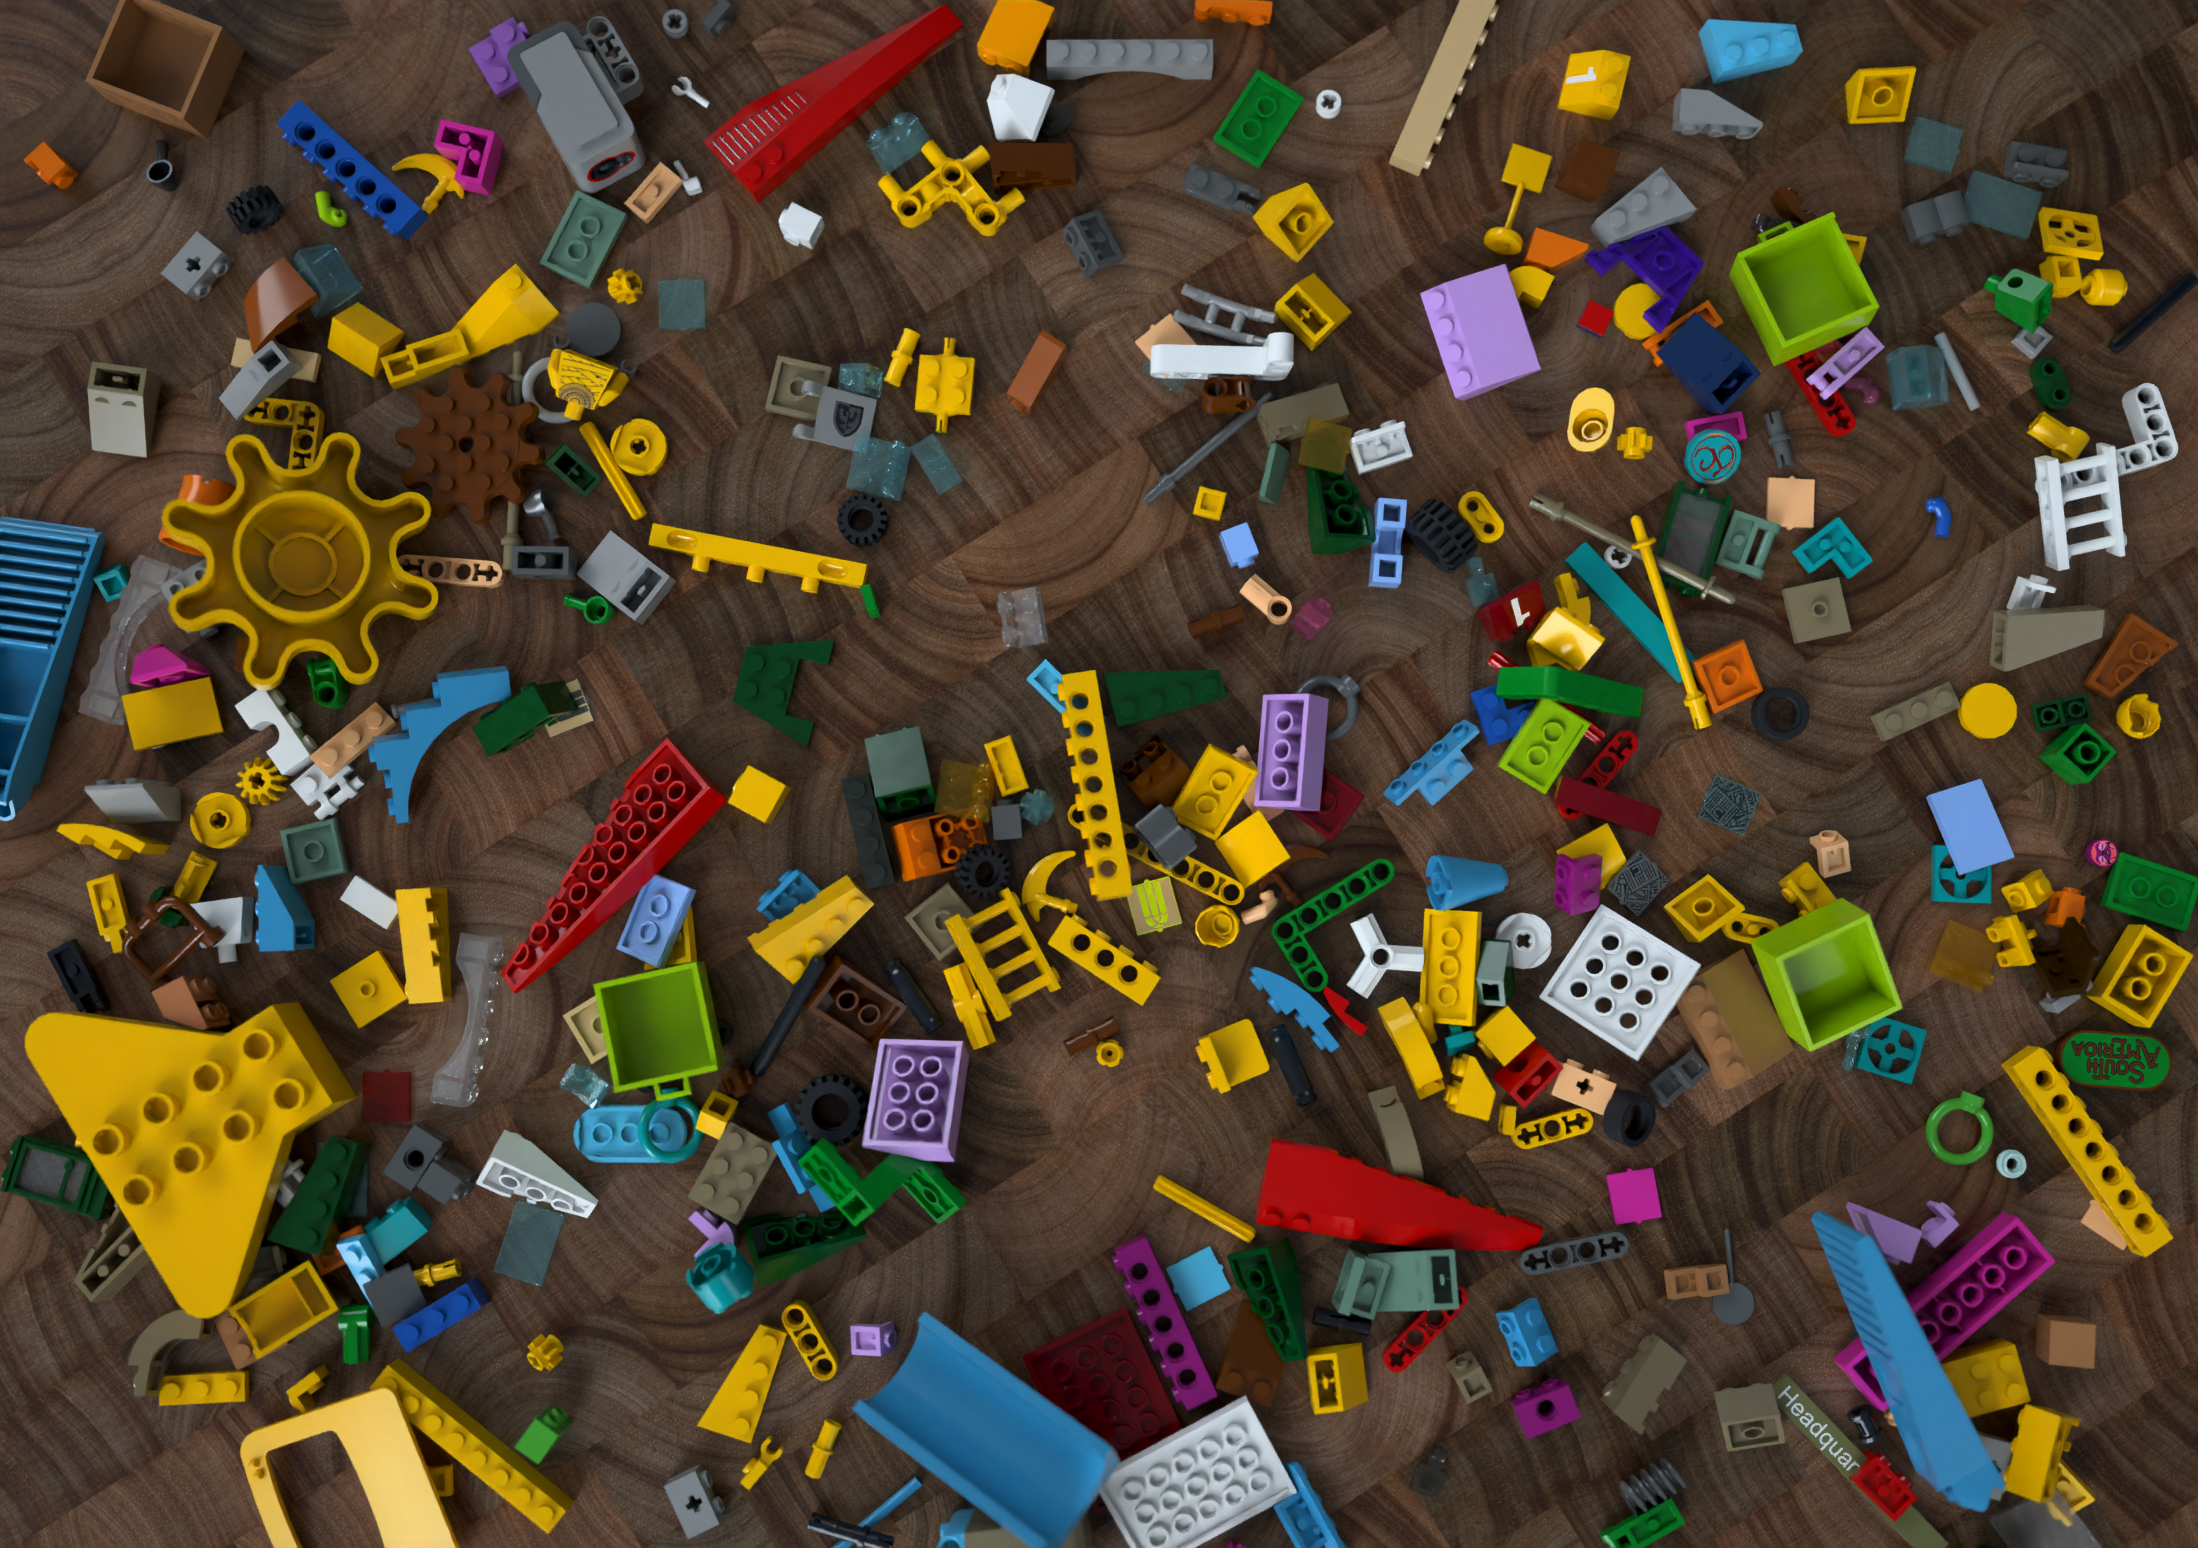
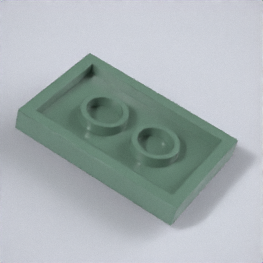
M576 190L540 261L541 266L592 290L628 219L627 214Z

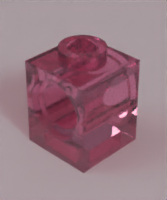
M1312 596L1288 625L1306 641L1310 642L1334 615L1330 611L1332 607L1323 598L1319 597L1317 600Z

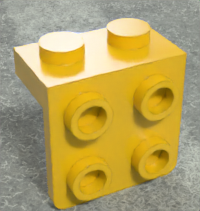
M1249 1019L1241 1020L1197 1038L1200 1044L1195 1047L1201 1063L1207 1061L1211 1071L1206 1073L1212 1090L1218 1088L1220 1094L1231 1090V1086L1269 1070V1063L1253 1024Z

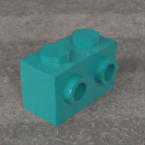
M409 1196L403 1202L398 1199L386 1210L387 1214L381 1219L378 1216L373 1218L364 1227L366 1230L364 1234L383 1266L428 1232L433 1222L430 1215L412 1196Z

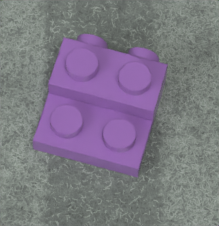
M514 17L489 30L491 36L468 48L498 99L520 87L508 63L507 53L513 46L531 37L524 23H517Z

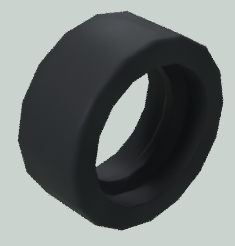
M1788 687L1773 688L1760 694L1754 701L1751 709V722L1755 730L1762 737L1772 741H1785L1800 735L1807 727L1810 718L1809 705L1805 698L1798 691ZM1775 698L1787 699L1795 709V722L1786 730L1778 731L1772 729L1765 720V707Z
M1630 1089L1619 1091L1610 1099L1604 1111L1603 1129L1605 1134L1611 1140L1627 1147L1639 1146L1649 1137L1654 1127L1656 1118L1655 1105L1649 1097ZM1634 1106L1632 1121L1625 1130L1626 1117Z

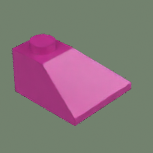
M164 644L148 646L146 652L136 654L130 679L132 684L155 689L211 675L210 669L181 652L164 647Z

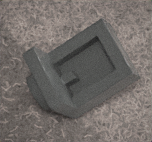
M710 0L715 7L701 23L706 34L714 40L719 35L727 32L731 21L736 16L732 8V0Z

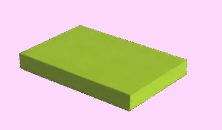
M1538 699L1497 765L1546 794L1591 723L1554 700Z

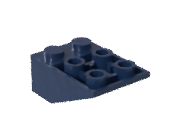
M1694 313L1655 352L1706 413L1722 414L1761 375L1745 353L1697 313Z

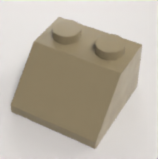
M1755 1383L1750 1387L1738 1389L1725 1388L1719 1392H1714L1728 1452L1786 1443L1772 1383Z

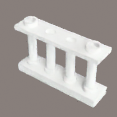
M2102 442L2096 443L2097 455L2061 464L2058 459L2046 455L2035 458L2046 566L2057 571L2070 569L2069 559L2071 556L2106 548V552L2118 557L2125 556L2127 537L2122 525L2117 472L2119 454L2113 445ZM2098 467L2100 483L2065 491L2061 489L2060 478H2062L2063 474ZM2101 494L2102 510L2069 518L2064 517L2063 505L2066 502ZM2104 522L2105 537L2072 545L2067 544L2066 532H2068V529Z

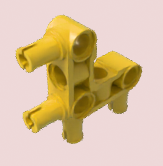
M930 140L921 148V152L934 166V171L905 192L891 174L885 175L878 182V186L891 200L892 209L899 217L900 222L908 228L919 226L932 217V212L946 201H953V203L957 202L963 209L967 220L978 232L984 236H992L1006 222L1007 215L1025 202L1023 195L1016 187L997 202L992 201L974 179L972 173L990 160V155L982 145L964 159L954 160L951 157H947L934 140ZM956 173L960 175V178L955 182H950L946 179L947 176ZM908 207L917 209L916 213L912 216L903 214L904 210ZM986 215L995 218L990 224H983L981 222V219Z

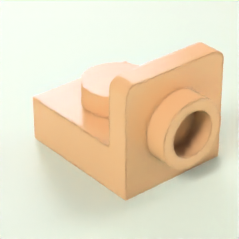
M1826 830L1820 832L1819 835L1810 837V843L1817 849L1820 875L1827 878L1851 871L1849 845L1842 835L1837 831Z

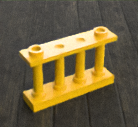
M1009 888L998 893L1001 899L1000 902L967 919L965 917L961 918L958 913L944 921L996 1022L1011 1016L1012 1013L1009 1009L1012 1008V1004L1045 986H1047L1049 992L1061 988L1058 983L1061 980L1057 970L1053 966H1049L1019 909L1021 903L1015 892H1010ZM1005 911L1008 912L1015 926L981 944L978 942L974 943L970 935L973 928ZM1018 936L1021 937L1028 951L994 969L991 967L987 968L983 960L986 953ZM1034 961L1041 976L1008 994H1001L996 985L999 982L998 979Z

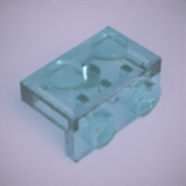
M901 112L891 119L892 124L883 130L880 127L868 135L869 140L865 142V145L872 151L886 174L891 173L920 153L921 148L930 141L915 114Z

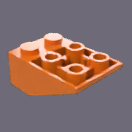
M978 806L903 822L890 827L904 882L959 869L955 866L956 861L962 862L963 859L959 856L961 853L968 854L965 850L966 848L971 847L974 849L973 844H980L982 846L983 843L988 845Z

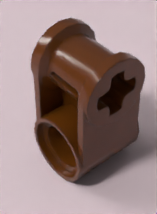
M1248 375L1212 377L1207 379L1203 384V409L1210 414L1248 412L1254 409L1256 399L1252 396L1253 379Z

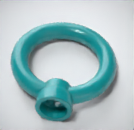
M679 1087L662 1089L663 1094L679 1091ZM685 1096L657 1102V1099L651 1101L640 1115L637 1128L638 1138L644 1151L653 1159L664 1163L680 1162L694 1154L704 1137V1132L695 1129L700 1114L699 1107ZM678 1106L686 1110L691 1116L694 1127L693 1135L689 1143L680 1150L672 1152L661 1150L650 1138V1121L659 1109Z

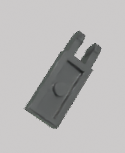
M1194 163L1191 164L1182 186V192L1227 210H1235L1254 216L1256 212L1255 206L1237 200L1239 194L1255 200H1260L1263 194L1259 189L1250 185H1243V182Z

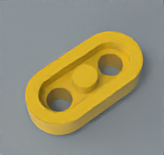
M1477 491L1466 493L1458 503L1460 515L1480 541L1484 543L1497 541L1504 532L1502 519L1483 494ZM1474 503L1476 511H1470L1467 508V504ZM1485 525L1492 527L1493 532L1491 534H1487L1484 531Z
M1740 913L1724 924L1722 930L1731 940L1751 944V940L1760 936L1761 928H1766L1768 933L1780 926L1772 919ZM1735 921L1740 924V928L1736 932L1732 928V924Z

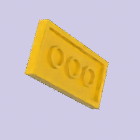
M1425 909L1423 930L1424 965L1421 972L1419 1002L1430 1005L1434 1023L1476 1026V974L1480 956L1482 912Z

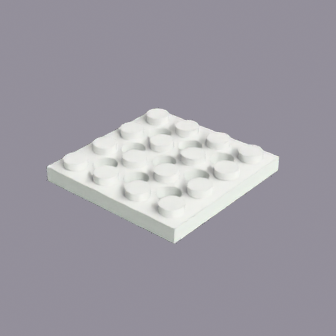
M1601 904L1539 998L1628 1056L1639 1061L1700 969L1701 964ZM1608 936H1614L1619 940L1618 947L1611 951L1606 950L1602 946L1603 940ZM1633 951L1642 953L1644 956L1643 962L1637 966L1630 965L1627 962L1628 954ZM1593 959L1600 960L1603 963V969L1598 974H1592L1587 970V964ZM1659 966L1665 967L1669 972L1668 977L1664 981L1654 980L1651 976L1654 968ZM1616 975H1624L1628 979V984L1623 989H1615L1611 985L1612 978ZM1584 983L1588 988L1586 995L1580 998L1573 996L1571 993L1573 985ZM1641 990H1648L1653 995L1652 1001L1647 1005H1641L1636 1001V995ZM1601 998H1607L1612 1002V1008L1607 1013H1600L1596 1010V1002ZM1625 1014H1633L1637 1018L1636 1025L1631 1029H1626L1620 1024V1019Z

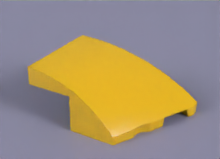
M61 824L57 829L59 833L74 842L83 845H93L118 860H130L135 851L140 854L165 855L171 846L151 837L96 825Z

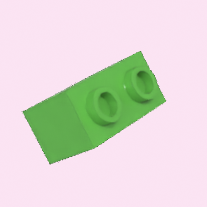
M549 1405L535 1418L515 1448L536 1464H539L555 1448L573 1421L568 1418L569 1415L565 1410Z

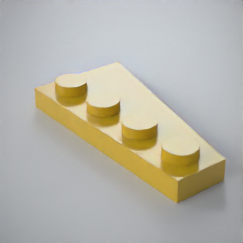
M763 1322L759 1325L697 1426L752 1443L788 1335L787 1330Z

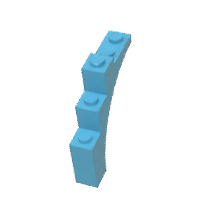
M506 666L436 673L437 682H432L434 699H439V701L404 705L405 713L400 714L402 731L408 730L407 733L373 736V745L368 746L370 763L376 762L377 770L389 769V771L383 772L385 787L392 789L393 798L387 799L389 816L395 815L397 823L409 822L408 798L412 778L420 759L432 741L448 725L466 713L489 703L503 701L511 697L509 671Z

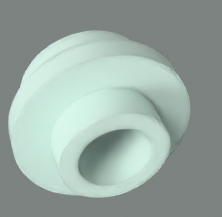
M2007 1149L1998 1155L1996 1166L2003 1176L2017 1178L2025 1172L2026 1160L2019 1151ZM2011 1158L2013 1160V1166L2011 1168H2008L2007 1161Z

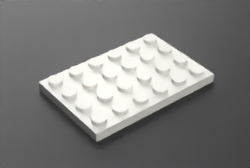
M1245 1395L1119 1463L1099 1493L1130 1548H1195L1297 1493V1490Z

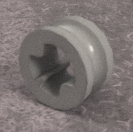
M677 9L667 11L664 14L662 22L666 34L672 38L683 37L688 31V22L685 14ZM676 19V21L678 22V20L680 19L681 27L678 29H675V26H673V28H670V21Z

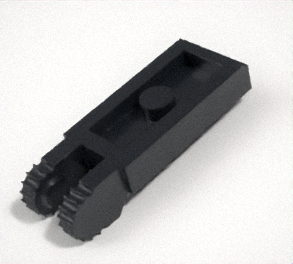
M71 939L47 952L71 1002L75 1003L79 1012L94 1014L90 1002L85 999L89 995H91L99 1011L104 1013L110 1009L108 998L100 990L102 987L77 939Z

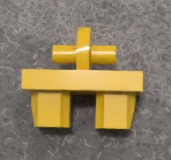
M2017 914L2006 917L1999 916L1992 919L1994 924L1988 927L1986 932L1992 942L2001 941L2004 950L1997 953L1996 956L2001 967L2035 963L2036 961L2031 951L2034 947L2030 939L2038 935L2036 930H2026L2024 923L2019 921Z

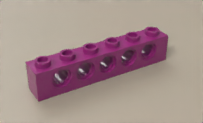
M1146 1233L1115 1247L1116 1256L1112 1257L1118 1272L1124 1271L1128 1282L1124 1283L1130 1299L1135 1297L1140 1308L1136 1309L1142 1325L1148 1324L1152 1334L1148 1335L1154 1352L1158 1350L1161 1352L1164 1360L1160 1362L1166 1378L1172 1377L1176 1387L1172 1388V1392L1178 1405L1184 1403L1186 1410H1190L1217 1397V1389ZM1137 1263H1142L1147 1266L1148 1271L1143 1276H1136L1131 1271L1132 1267ZM1151 1289L1156 1290L1160 1294L1158 1300L1152 1303L1147 1302L1143 1297L1145 1292ZM1161 1316H1167L1171 1319L1170 1326L1165 1329L1157 1327L1155 1322ZM1178 1342L1182 1344L1183 1350L1180 1354L1173 1355L1168 1352V1346L1171 1343ZM1191 1369L1195 1372V1376L1190 1381H1184L1179 1377L1181 1371Z

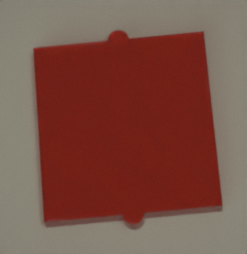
M389 1069L383 1072H363L362 1122H383L384 1125L390 1122H410L411 1072H391Z

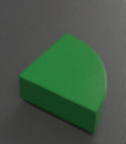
M870 584L860 586L870 618L881 617V611L876 602L872 586Z

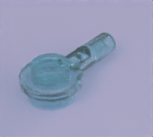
M1871 1024L1846 1035L1845 1047L1847 1049L1841 1068L1852 1071L1857 1057L1856 1050L1861 1039H1867Z

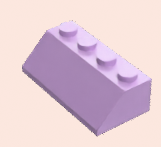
M1313 694L1263 695L1257 764L1259 772L1256 776L1254 806L1296 811H1320L1329 699Z

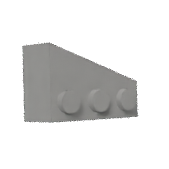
M1660 167L1600 215L1590 227V230L1602 245L1608 248L1613 243L1619 242L1621 244L1632 240L1636 235L1656 228L1684 222L1697 209L1664 169Z

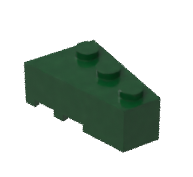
M565 681L538 685L536 682L529 683L520 689L522 693L518 696H512L503 700L498 710H491L480 716L481 721L472 728L486 754L493 756L506 753L534 737V733L546 724L550 727L558 723L555 718L561 714H574L581 710Z

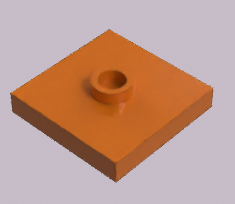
M1742 639L1691 662L1702 693L1706 694V703L1710 713L1715 714L1764 691L1746 643Z

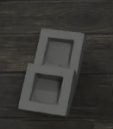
M1690 1048L1668 1064L1644 1086L1662 1107H1668L1682 1092L1692 1088L1710 1071V1068L1696 1051Z

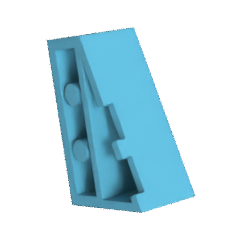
M1708 19L1699 31L1713 84L1793 64L1803 52L1796 25Z

